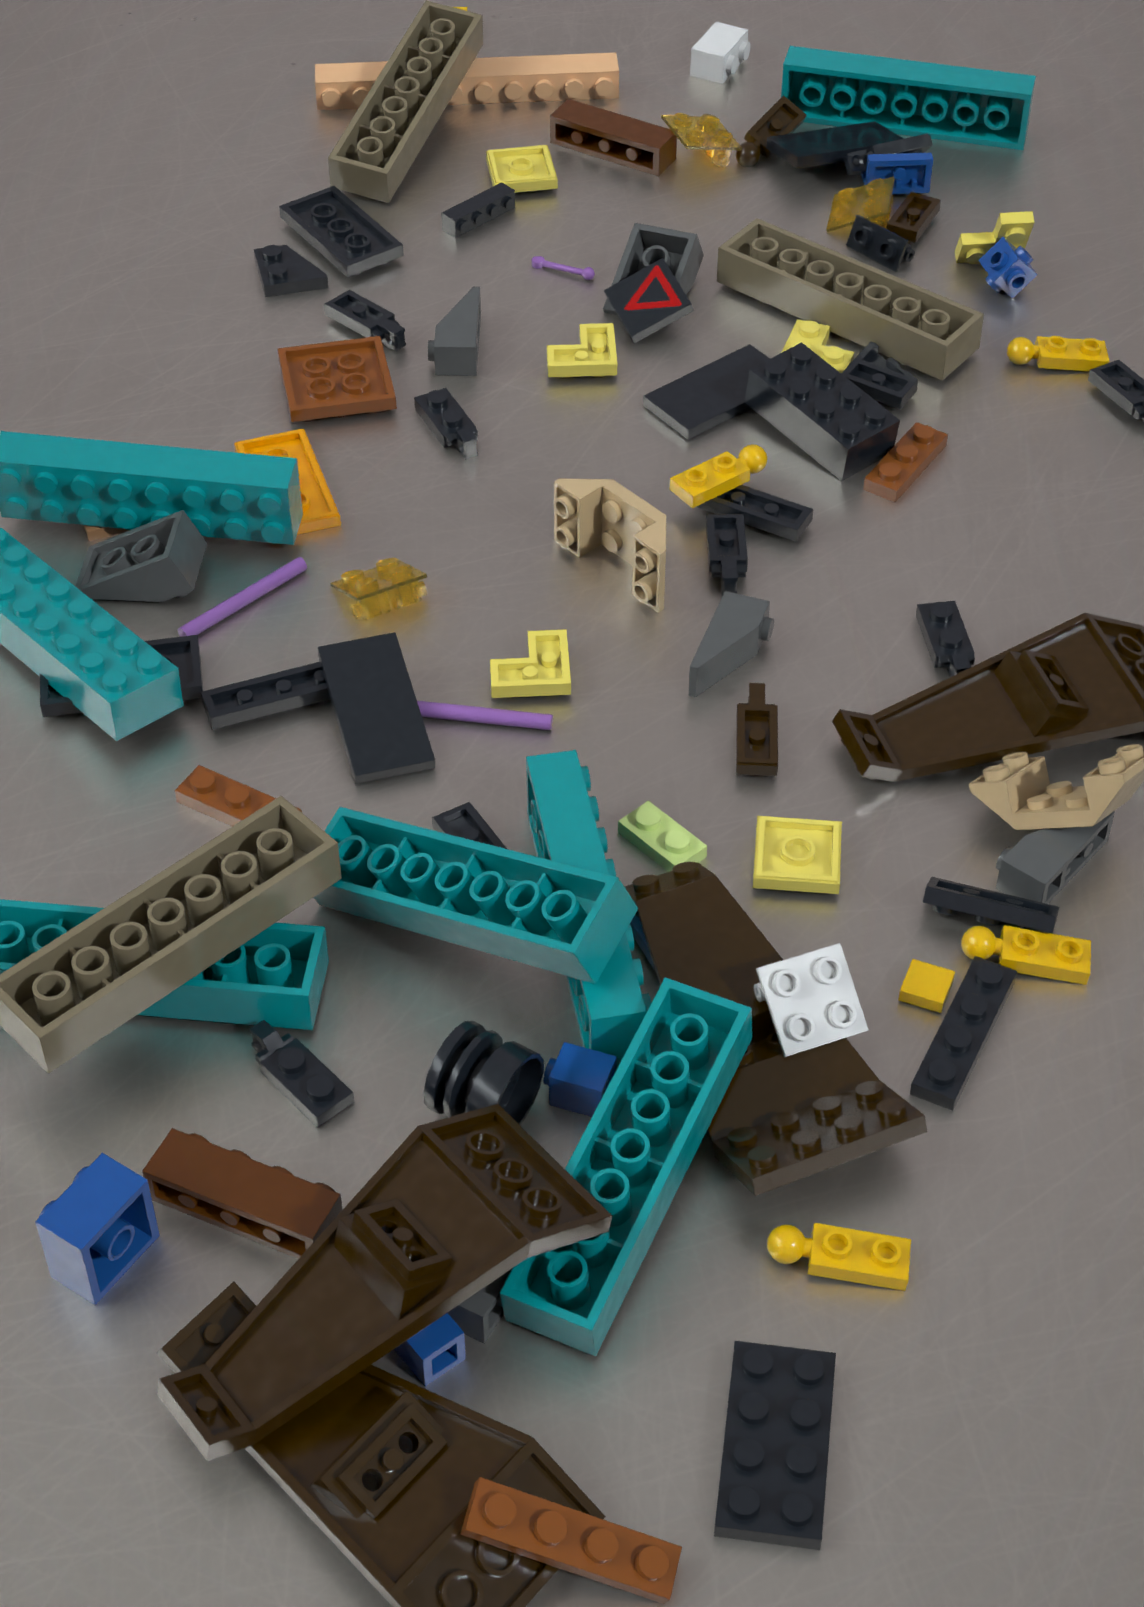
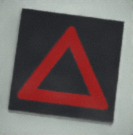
M663 258L604 290L608 301L634 344L694 311L690 300Z

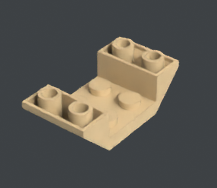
M559 478L554 481V540L579 558L602 544L608 551L615 553L632 565V595L658 613L664 610L666 515L613 479Z
M1131 744L1118 748L1116 755L1099 761L1098 767L1083 777L1084 786L1072 787L1071 782L1068 781L1050 784L1044 756L1028 757L1026 752L1012 753L1002 758L1003 762L999 765L985 768L982 776L969 783V788L973 795L1015 830L1093 827L1129 801L1144 781V750L1141 744Z

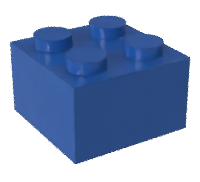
M101 1153L90 1166L82 1168L75 1176L73 1183L57 1200L49 1202L35 1221L51 1278L94 1305L105 1296L160 1236L148 1180L104 1153Z

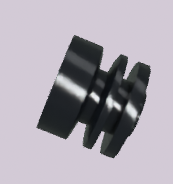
M464 1021L454 1028L444 1040L433 1059L424 1086V1104L430 1110L437 1114H444L447 1118L499 1104L521 1125L539 1092L544 1074V1059L539 1053L515 1041L503 1044V1039L497 1032L493 1030L486 1031L483 1025L475 1021Z

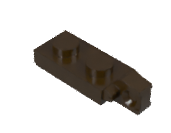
M749 683L748 703L737 704L736 775L777 776L778 705L765 704V683Z

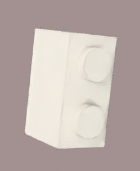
M715 22L691 48L690 76L723 84L731 74L736 72L737 67L743 60H747L750 54L751 44L748 42V29Z

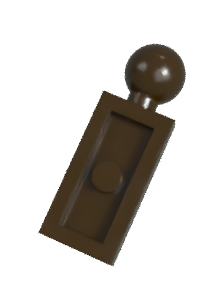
M783 95L746 133L744 139L747 142L739 145L736 150L737 162L743 167H752L758 163L761 154L768 158L773 152L766 148L767 137L792 134L804 122L807 115Z

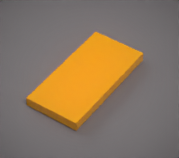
M304 429L234 443L235 453L297 458L303 516L297 535L341 526L340 514Z

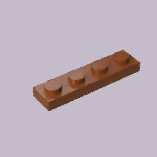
M479 1477L474 1483L460 1534L661 1604H665L671 1598L682 1546Z

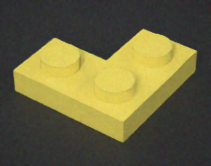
M1033 211L999 213L993 232L961 233L955 249L956 263L979 264L978 260L1002 237L1007 239L1016 248L1021 245L1025 249L1035 223Z
M797 319L782 350L784 352L802 342L840 373L854 360L853 351L843 350L836 346H825L829 338L830 326L818 324L811 320L803 321Z
M614 323L579 324L580 344L547 345L548 377L570 378L617 375L618 364Z
M567 629L527 631L529 658L490 659L492 698L571 695Z

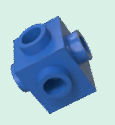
M1004 237L978 260L988 273L985 280L997 293L1003 290L1012 298L1038 275L1030 265L1034 260L1032 256L1021 245L1016 248Z

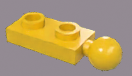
M1037 336L1035 345H1033L1028 338L1017 337L1007 346L1009 360L1017 365H1023L1031 359H1037L1038 368L1090 371L1110 362L1105 341L1093 338L1071 339L1060 336Z
M754 444L745 446L740 451L738 458L726 451L671 477L669 490L693 509L749 482L750 474L759 473L765 468L767 454L762 447Z
M1006 925L1003 926L1000 938H996L994 933L984 926H974L964 933L961 940L962 950L968 958L973 960L977 956L987 960L992 955L999 956L1000 965L1016 970L1020 974L1087 985L1090 976L1091 940Z
M814 1223L811 1238H806L797 1227L785 1224L774 1228L767 1239L768 1252L779 1263L792 1264L801 1257L809 1258L808 1275L901 1291L906 1290L909 1281L911 1239Z

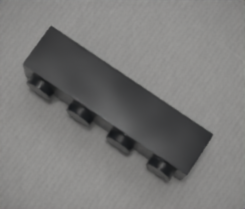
M501 182L442 212V230L457 238L514 209L515 190Z

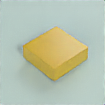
M912 959L901 986L898 1001L942 1013L954 982L955 971Z

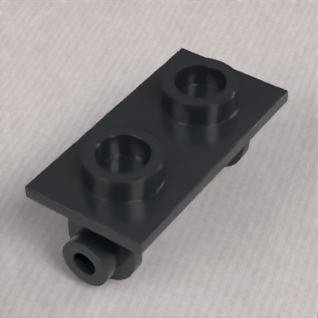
M856 215L846 246L895 272H898L902 262H910L915 254L912 246L908 243L909 241L860 215Z

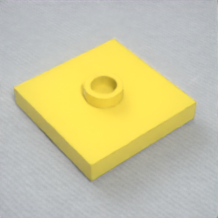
M548 145L486 151V162L493 186L502 182L514 189L515 193L558 189V179Z
M757 816L753 888L839 894L842 821Z

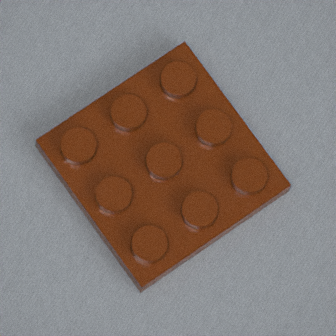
M380 336L277 348L291 422L312 421L314 419L336 416L346 417L352 414L368 412L379 413L384 410L397 409L396 396Z

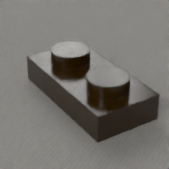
M910 192L886 223V229L905 238L909 242L916 243L940 211L941 200Z

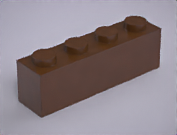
M567 99L550 115L551 144L658 177L676 160L677 131L571 99Z
M174 1128L170 1130L142 1170L143 1177L148 1180L152 1201L296 1259L303 1255L343 1210L341 1194L324 1183L306 1181L294 1176L283 1167L268 1166L251 1159L240 1150H227L210 1143L199 1134H187Z

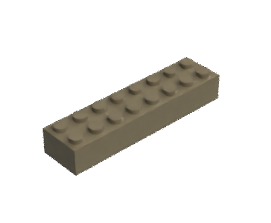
M427 0L424 2L328 157L330 187L335 186L339 190L386 203L391 201L483 46V15Z
M756 218L718 247L717 282L730 287L732 290L753 297L762 303L785 311L789 315H794L805 321L811 320L818 324L830 326V332L866 347L870 341L874 342L879 346L878 353L890 358L892 357L899 363L922 371L931 377L943 381L980 347L984 313Z
M283 796L278 797L1 973L0 1026L48 1074L342 879L338 842Z

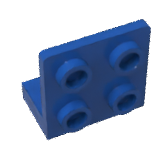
M932 153L868 155L866 172L861 175L866 195L882 197L887 194L909 195L910 192L918 194L929 193L933 167Z

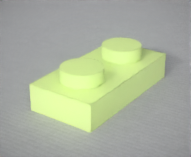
M649 800L618 821V833L667 872L673 871L672 868L679 863H699L707 857L706 844Z

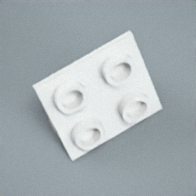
M840 943L756 968L760 983L754 984V993L759 1002L764 1000L767 1002L784 1057L869 1031Z

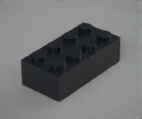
M802 342L749 370L745 403L841 482L881 460L895 446L900 420Z

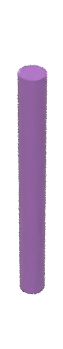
M301 557L292 560L179 627V636L202 633L306 571V562Z
M417 700L421 715L426 718L550 731L552 729V714Z

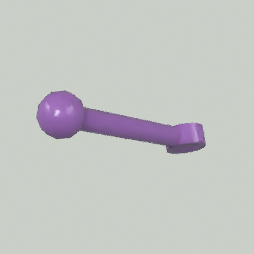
M535 256L531 259L532 267L535 269L546 267L581 275L585 280H591L595 275L591 267L580 269L545 261L542 256Z

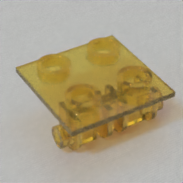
M676 113L675 115L661 116L662 120L686 149H702L717 167H726L729 164L732 150H742V147L733 138V135L728 132L719 118L714 115L689 116L684 113Z
M894 176L884 180L881 178L875 179L867 185L854 189L845 188L835 194L826 228L827 232L853 225L856 215H860L886 229V223L890 218L891 204L893 202Z
M387 558L378 561L376 567L363 572V570L357 569L345 572L341 575L340 580L331 582L330 585L355 600L356 604L351 605L354 618L356 620L362 618L366 621L382 615V611L389 613L391 611L390 602L393 608L397 610L401 606L405 607L422 601V597L427 595V589L423 581H418L427 578V574L397 558Z

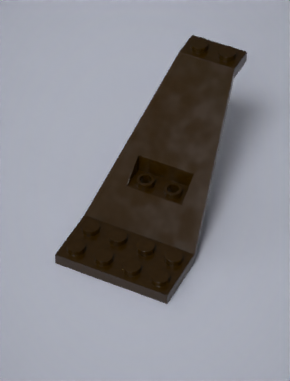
M1083 613L873 715L840 709L833 718L832 723L861 776L870 780L879 779L891 782L1003 760L1004 756L1017 752H1026L1030 755L1144 731V627L1139 624Z
M683 862L675 865L672 868L673 871L657 876L643 875L635 878L632 882L633 884L624 886L638 907L635 915L639 917L660 986L666 977L752 1008V1040L707 1129V1133L715 1158L754 1196L927 1132L925 1115L880 1081L847 1038L784 1057L766 1000L759 1002L754 993V984L760 983L756 968L782 961L783 958L714 873L698 862Z
M499 1104L419 1125L205 1364L159 1378L157 1395L206 1461L247 1448L268 1436L525 1259L609 1232L612 1215Z
M233 1281L167 1342L157 1354L174 1373L205 1364L252 1312L256 1305ZM373 1365L352 1377L256 1444L245 1448L392 1607H526L559 1570V1568L460 1535L474 1483L479 1477L601 1519L606 1517L532 1436ZM400 1436H406L411 1440L413 1445L411 1453H405L400 1449ZM364 1473H370L375 1477L377 1482L375 1491H370L364 1487L362 1483Z

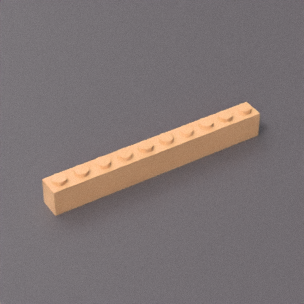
M614 52L475 58L448 105L619 98L617 54ZM388 61L315 64L317 110L358 109Z

